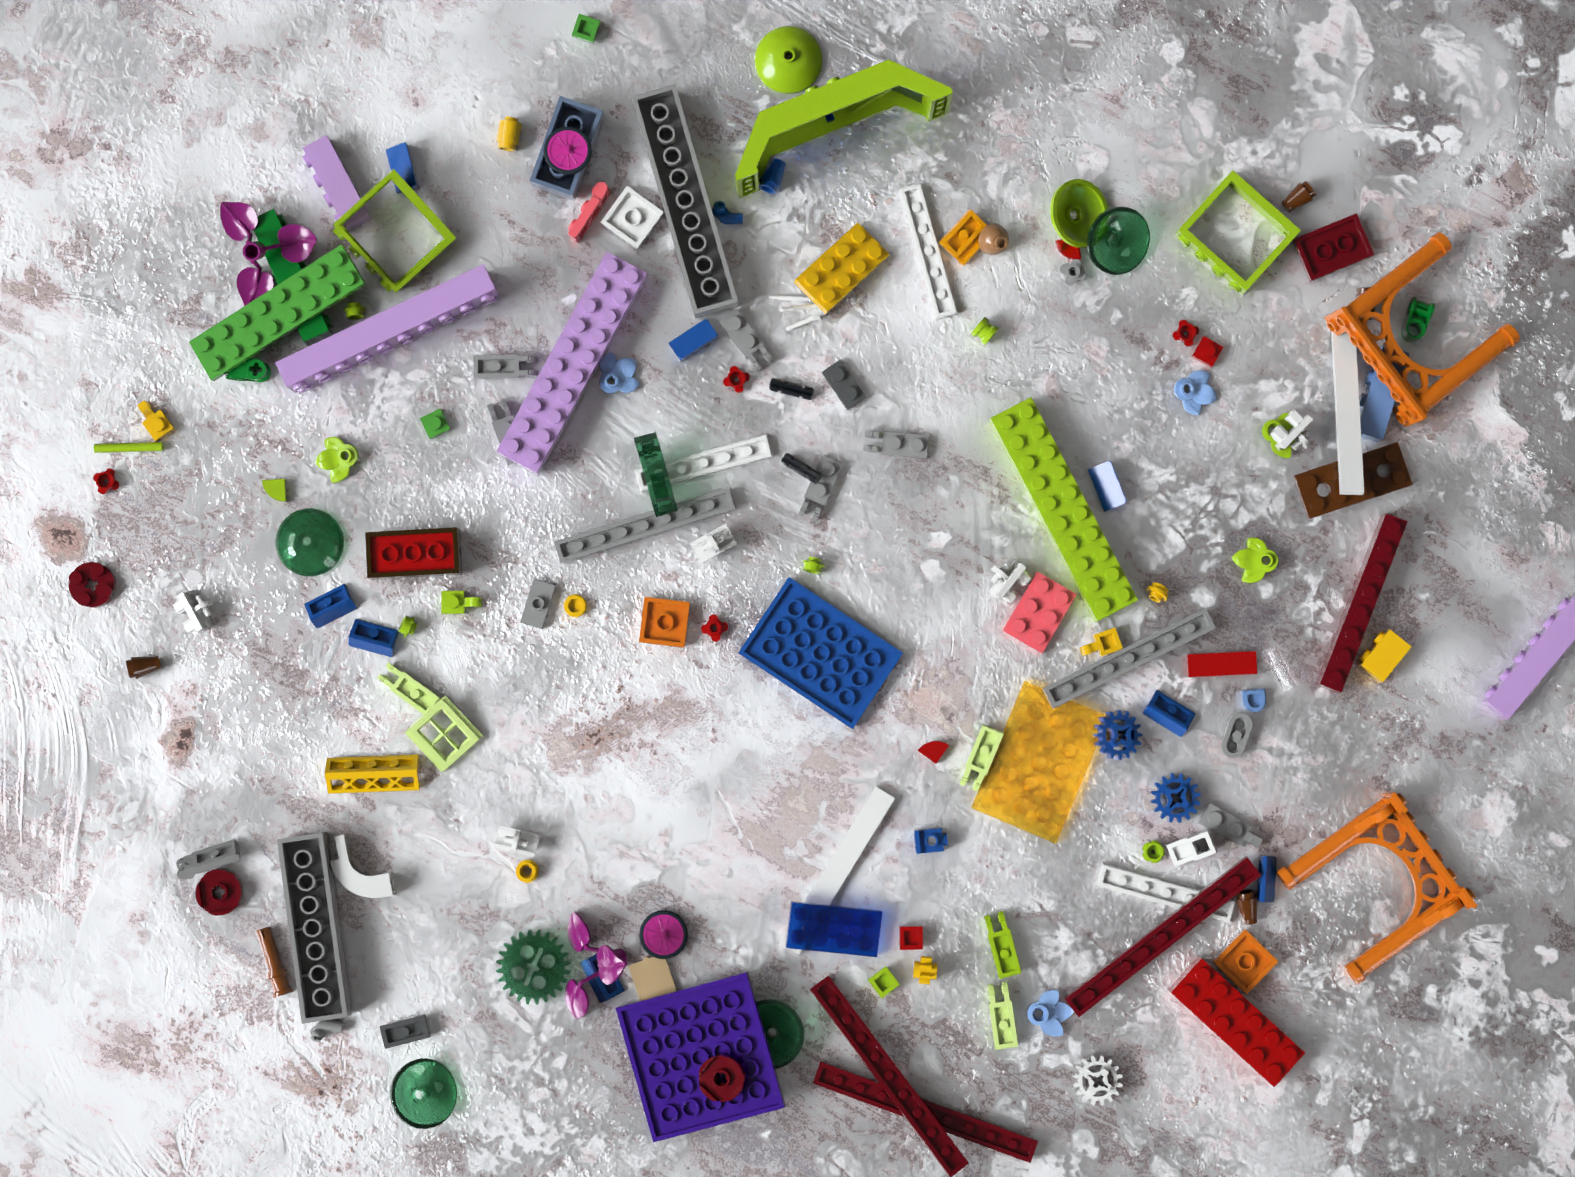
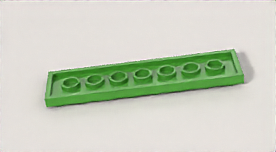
M339 245L198 335L189 343L210 380L216 381L362 288L366 283L345 247Z

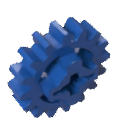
M1121 710L1105 712L1106 717L1098 718L1101 724L1094 725L1098 730V733L1093 734V737H1098V741L1094 745L1101 746L1099 753H1106V758L1113 759V757L1115 760H1122V757L1130 758L1129 753L1137 752L1134 746L1141 745V742L1137 740L1138 737L1143 736L1142 733L1137 732L1141 725L1134 724L1136 717H1129L1128 711L1122 713ZM1114 720H1121L1122 722L1117 724V723H1114L1113 721H1114ZM1118 746L1122 747L1123 749L1115 750L1113 748Z
M1169 773L1168 780L1162 776L1161 784L1154 783L1157 791L1150 792L1152 795H1155V799L1150 800V803L1157 805L1153 811H1161V819L1168 816V822L1172 823L1173 819L1176 818L1177 822L1181 823L1183 816L1187 820L1190 819L1189 812L1197 813L1193 807L1194 805L1201 804L1199 801H1196V797L1200 796L1201 793L1194 791L1198 786L1197 784H1189L1192 778L1187 777L1183 780V774L1179 773L1177 778H1175L1173 773ZM1173 782L1180 783L1173 789L1167 787L1168 784ZM1187 789L1190 793V802L1186 800L1185 793ZM1179 792L1178 798L1180 799V802H1174L1172 804L1173 798L1171 797V794H1177ZM1161 794L1165 797V804L1163 806L1160 799ZM1177 807L1184 809L1180 813H1171Z

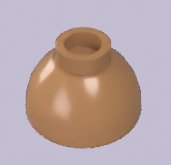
M995 223L987 225L979 235V247L988 255L1002 253L1009 243V235L1006 229Z

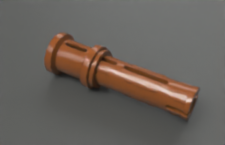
M269 926L257 930L256 933L258 934L269 970L267 979L271 981L274 990L273 998L293 992V989L289 987L286 978L287 970L282 968Z

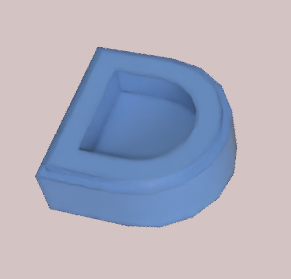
M1265 688L1241 691L1242 703L1246 710L1259 712L1265 707Z

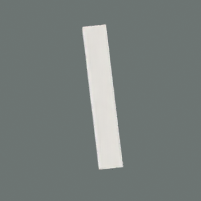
M918 183L900 188L899 193L935 320L956 315L958 311L922 185Z
M766 434L636 469L635 472L640 491L645 492L771 458L773 455Z
M1103 863L1096 886L1175 908H1180L1200 892V890ZM1230 899L1209 917L1231 923L1236 900Z

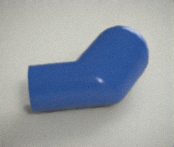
M722 201L714 203L713 214L722 224H743V213H731Z

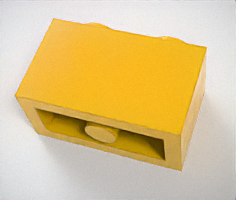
M1391 629L1385 630V632L1381 630L1373 639L1375 644L1370 650L1366 648L1358 658L1361 661L1357 666L1378 683L1385 681L1411 649V646Z

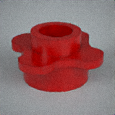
M1181 320L1178 323L1177 331L1172 335L1173 339L1176 341L1180 340L1187 347L1192 346L1195 335L1199 334V328L1188 323L1186 320Z
M732 366L729 369L728 376L723 379V383L726 387L730 386L735 389V392L741 393L744 390V384L750 380V375L747 372L743 373L737 366Z
M108 468L106 472L96 473L93 477L100 494H106L111 489L117 490L120 486V483L116 481L114 476L115 471L111 468Z
M715 614L710 615L709 621L701 627L702 633L708 634L714 642H718L723 632L728 630V624L721 622Z

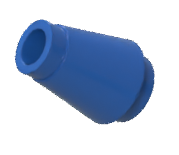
M775 158L759 179V188L769 194H775L777 190H780L786 163Z

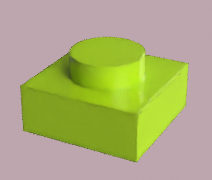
M884 966L868 979L881 999L900 985L887 966Z

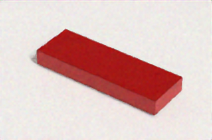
M1256 651L1186 655L1188 677L1257 674Z

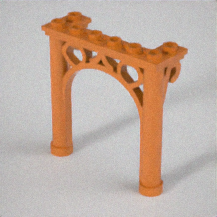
M1440 232L1430 237L1428 243L1346 307L1343 306L1324 317L1329 330L1337 336L1347 332L1351 343L1362 352L1365 362L1374 368L1378 379L1386 384L1391 391L1392 398L1400 403L1392 410L1397 421L1405 427L1424 420L1429 410L1508 347H1513L1520 341V336L1516 329L1510 324H1504L1455 365L1441 370L1423 367L1411 360L1401 350L1390 326L1391 303L1401 288L1452 250L1449 239ZM1383 301L1381 314L1371 312L1374 307ZM1369 318L1381 323V333L1379 336L1372 334L1368 329L1367 320ZM1385 338L1386 342L1382 343L1384 346L1383 353L1376 342ZM1392 363L1400 367L1404 365L1407 368H1404L1399 374ZM1411 371L1419 374L1421 381L1419 389L1413 388L1408 382V372ZM1428 376L1441 377L1428 388Z
M1391 791L1383 792V796L1375 804L1286 868L1283 866L1276 871L1279 879L1290 891L1351 846L1361 843H1373L1385 847L1398 856L1405 864L1414 885L1415 898L1412 911L1402 925L1344 966L1349 976L1357 985L1366 980L1365 977L1440 922L1457 913L1461 908L1474 909L1477 907V904L1474 902L1476 897L1468 887L1465 889L1463 886H1458L1455 882L1457 877L1450 868H1445L1441 862L1443 861L1441 854L1436 849H1431L1428 844L1430 841L1428 836L1422 830L1418 831L1414 825L1416 820L1405 807L1407 802L1400 793L1396 794ZM1391 814L1394 819H1387ZM1378 824L1376 829L1377 838L1361 837ZM1386 824H1393L1399 831V839L1394 843L1384 841L1383 828ZM1407 835L1417 850L1410 852L1403 847L1398 849L1397 846H1401L1404 843ZM1422 859L1426 861L1434 874L1425 873L1419 877L1418 873L1421 872L1420 862ZM1432 878L1438 885L1439 892L1435 897H1429L1422 893V884L1425 879ZM1422 899L1428 902H1435L1432 906H1430L1421 914H1419Z

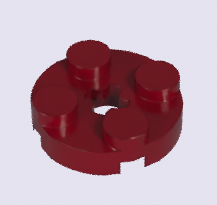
M83 563L69 575L70 594L82 606L91 608L101 607L111 600V596L116 589V579L113 572L100 563ZM90 579L98 582L94 591L91 588H87Z
M216 869L207 872L196 886L195 896L201 908L211 915L220 916L232 912L240 905L243 897V887L235 873L225 869ZM217 886H221V889L225 890L222 899H219L218 895L213 894V891L217 890Z
M726 1054L710 1057L702 1064L698 1075L702 1093L710 1100L717 1102L730 1101L738 1096L746 1080V1073L740 1062ZM718 1072L720 1074L725 1073L727 1083L721 1082L719 1084L716 1074Z

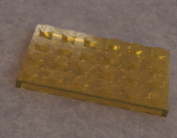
M1024 681L1003 729L1004 735L987 775L982 780L971 808L1056 844L1097 747L1094 743L1098 741V737H1093V734L1098 733V730L1094 725L1101 724L1098 718L1106 717V715L1073 701L1052 709L1042 688Z

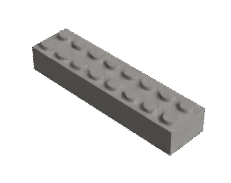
M323 832L277 839L301 1023L349 1017L352 1015L333 871L330 864L331 856L328 834Z

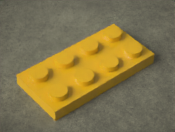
M857 222L801 273L794 283L827 314L887 259L890 254Z

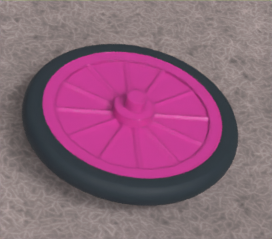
M575 127L558 128L545 141L543 149L544 158L549 167L560 174L570 175L578 173L587 166L591 159V142L584 132Z
M660 910L651 913L644 919L640 927L639 938L643 949L649 955L658 959H669L675 957L684 949L688 939V930L685 922L679 915L668 910Z

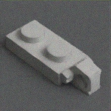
M1208 803L1198 822L1237 845L1245 847L1248 842L1259 848L1263 839L1252 834L1254 828L1248 823L1211 803Z

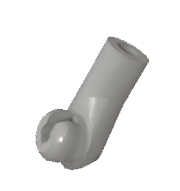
M335 1020L319 1021L312 1027L310 1038L314 1042H319L330 1031L342 1033L344 1022Z

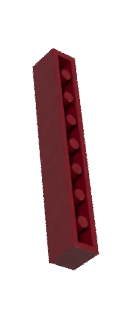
M1388 513L1380 516L1315 685L1335 693H1342L1408 521Z

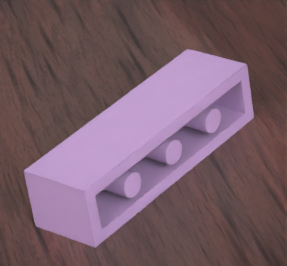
M325 135L303 147L305 155L302 157L308 168L313 167L316 173L313 175V178L318 187L323 186L327 194L323 195L328 206H333L337 214L334 215V218L337 220L361 197L331 140ZM364 205L343 224L348 231L372 219L366 206Z

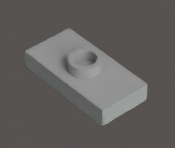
M533 579L520 623L543 629L556 588L555 585Z

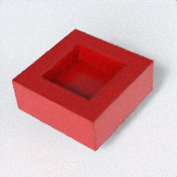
M1203 336L1191 357L1212 368L1223 346Z
M899 926L900 950L923 949V926Z

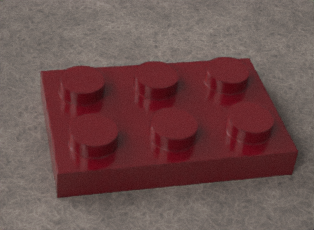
M1357 213L1292 240L1310 282L1374 256Z

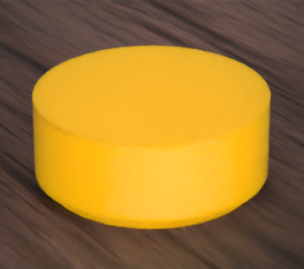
M570 595L564 602V610L571 617H580L587 610V602L580 595Z

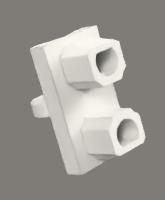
M1294 409L1284 418L1292 428L1287 432L1281 425H1278L1270 433L1277 442L1275 447L1279 451L1282 448L1285 449L1293 440L1295 442L1291 447L1294 450H1297L1299 446L1307 449L1310 445L1307 440L1311 435L1310 431L1306 429L1302 434L1301 432L1313 419L1309 415L1303 416Z
M727 524L690 543L701 564L737 544Z
M1016 560L1010 566L1004 563L1000 569L994 565L991 570L996 574L991 579L994 585L989 590V593L999 599L1012 603L1017 596V593L1011 589L1012 585L1017 582L1021 586H1025L1031 579L1030 575L1025 571L1027 567Z
M195 590L186 593L182 592L178 595L179 599L173 604V607L179 615L187 612L190 619L184 622V627L188 633L206 630L214 626L209 618L212 613L208 608L213 604L212 599L205 601L201 594L197 596Z
M499 825L494 848L535 857L540 834Z

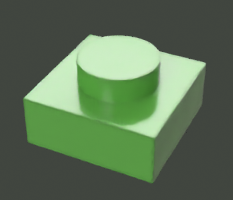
M579 14L572 37L594 44L601 24L600 20Z
M441 409L420 418L429 439H433L451 430Z

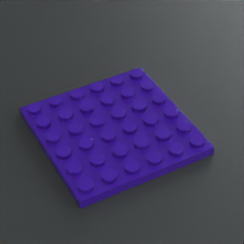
M748 971L616 1008L653 1142L786 1107ZM719 1054L732 1056L740 1062L746 1073V1080L742 1091L730 1101H712L700 1089L698 1076L700 1067L712 1056ZM718 1072L716 1074L718 1076L717 1082L719 1084L721 1082L727 1083L726 1074Z

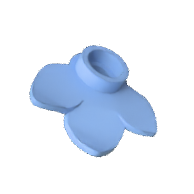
M613 353L606 354L600 363V371L602 373L599 379L600 388L609 394L618 391L624 393L633 392L640 385L632 377L636 370V360L633 358L617 360ZM607 379H613L615 381V384H609L607 382Z
M1193 371L1188 378L1179 379L1175 383L1174 394L1178 399L1182 400L1184 409L1190 414L1200 415L1201 405L1211 404L1217 399L1215 390L1210 385H1207L1210 378V373L1207 371ZM1185 385L1188 387V393L1184 392L1183 388Z
M1057 990L1044 992L1039 1001L1031 1004L1027 1011L1030 1022L1040 1025L1042 1031L1049 1036H1062L1063 1028L1060 1022L1069 1018L1074 1012L1069 1005L1058 1001L1059 991ZM1037 1009L1043 1011V1015L1039 1018L1034 1015Z

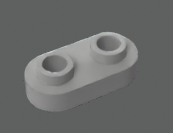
M1236 713L1229 719L1221 742V750L1227 757H1239L1245 750L1253 726L1252 720L1247 714ZM1238 720H1241L1244 724L1241 729L1236 727ZM1230 742L1236 744V748L1233 751L1228 747Z

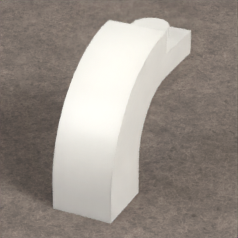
M348 835L334 836L335 841L332 842L335 855H338L339 859L330 861L336 878L345 888L354 894L367 898H383L396 895L392 872L369 875L360 871L352 860Z

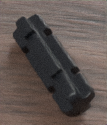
M772 378L769 385L771 391H781L782 394L798 398L802 396V399L811 400L814 389L805 386L804 388L802 385L787 381L781 382L780 379Z
M789 453L784 454L781 459L782 464L814 484H817L822 477L819 471Z

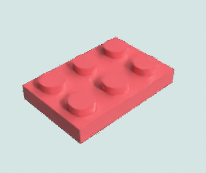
M1037 571L1002 631L1042 654L1077 594Z

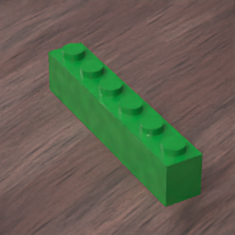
M272 209L258 216V225L254 232L258 241L263 243L264 246L280 243L277 236L278 231L288 224L282 213L278 214L275 209ZM281 247L266 251L265 257L277 284L285 281L306 266L304 260L296 263L286 260L281 254ZM322 312L300 326L298 331L303 342L310 346L332 336L330 328L333 327L329 316H324Z

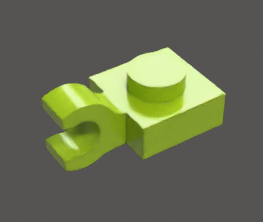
M441 591V614H465L466 607H481V598H466V591Z

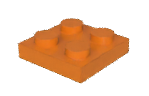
M644 597L639 643L685 648L690 602Z
M1243 929L1212 962L1247 995L1279 961L1246 929Z

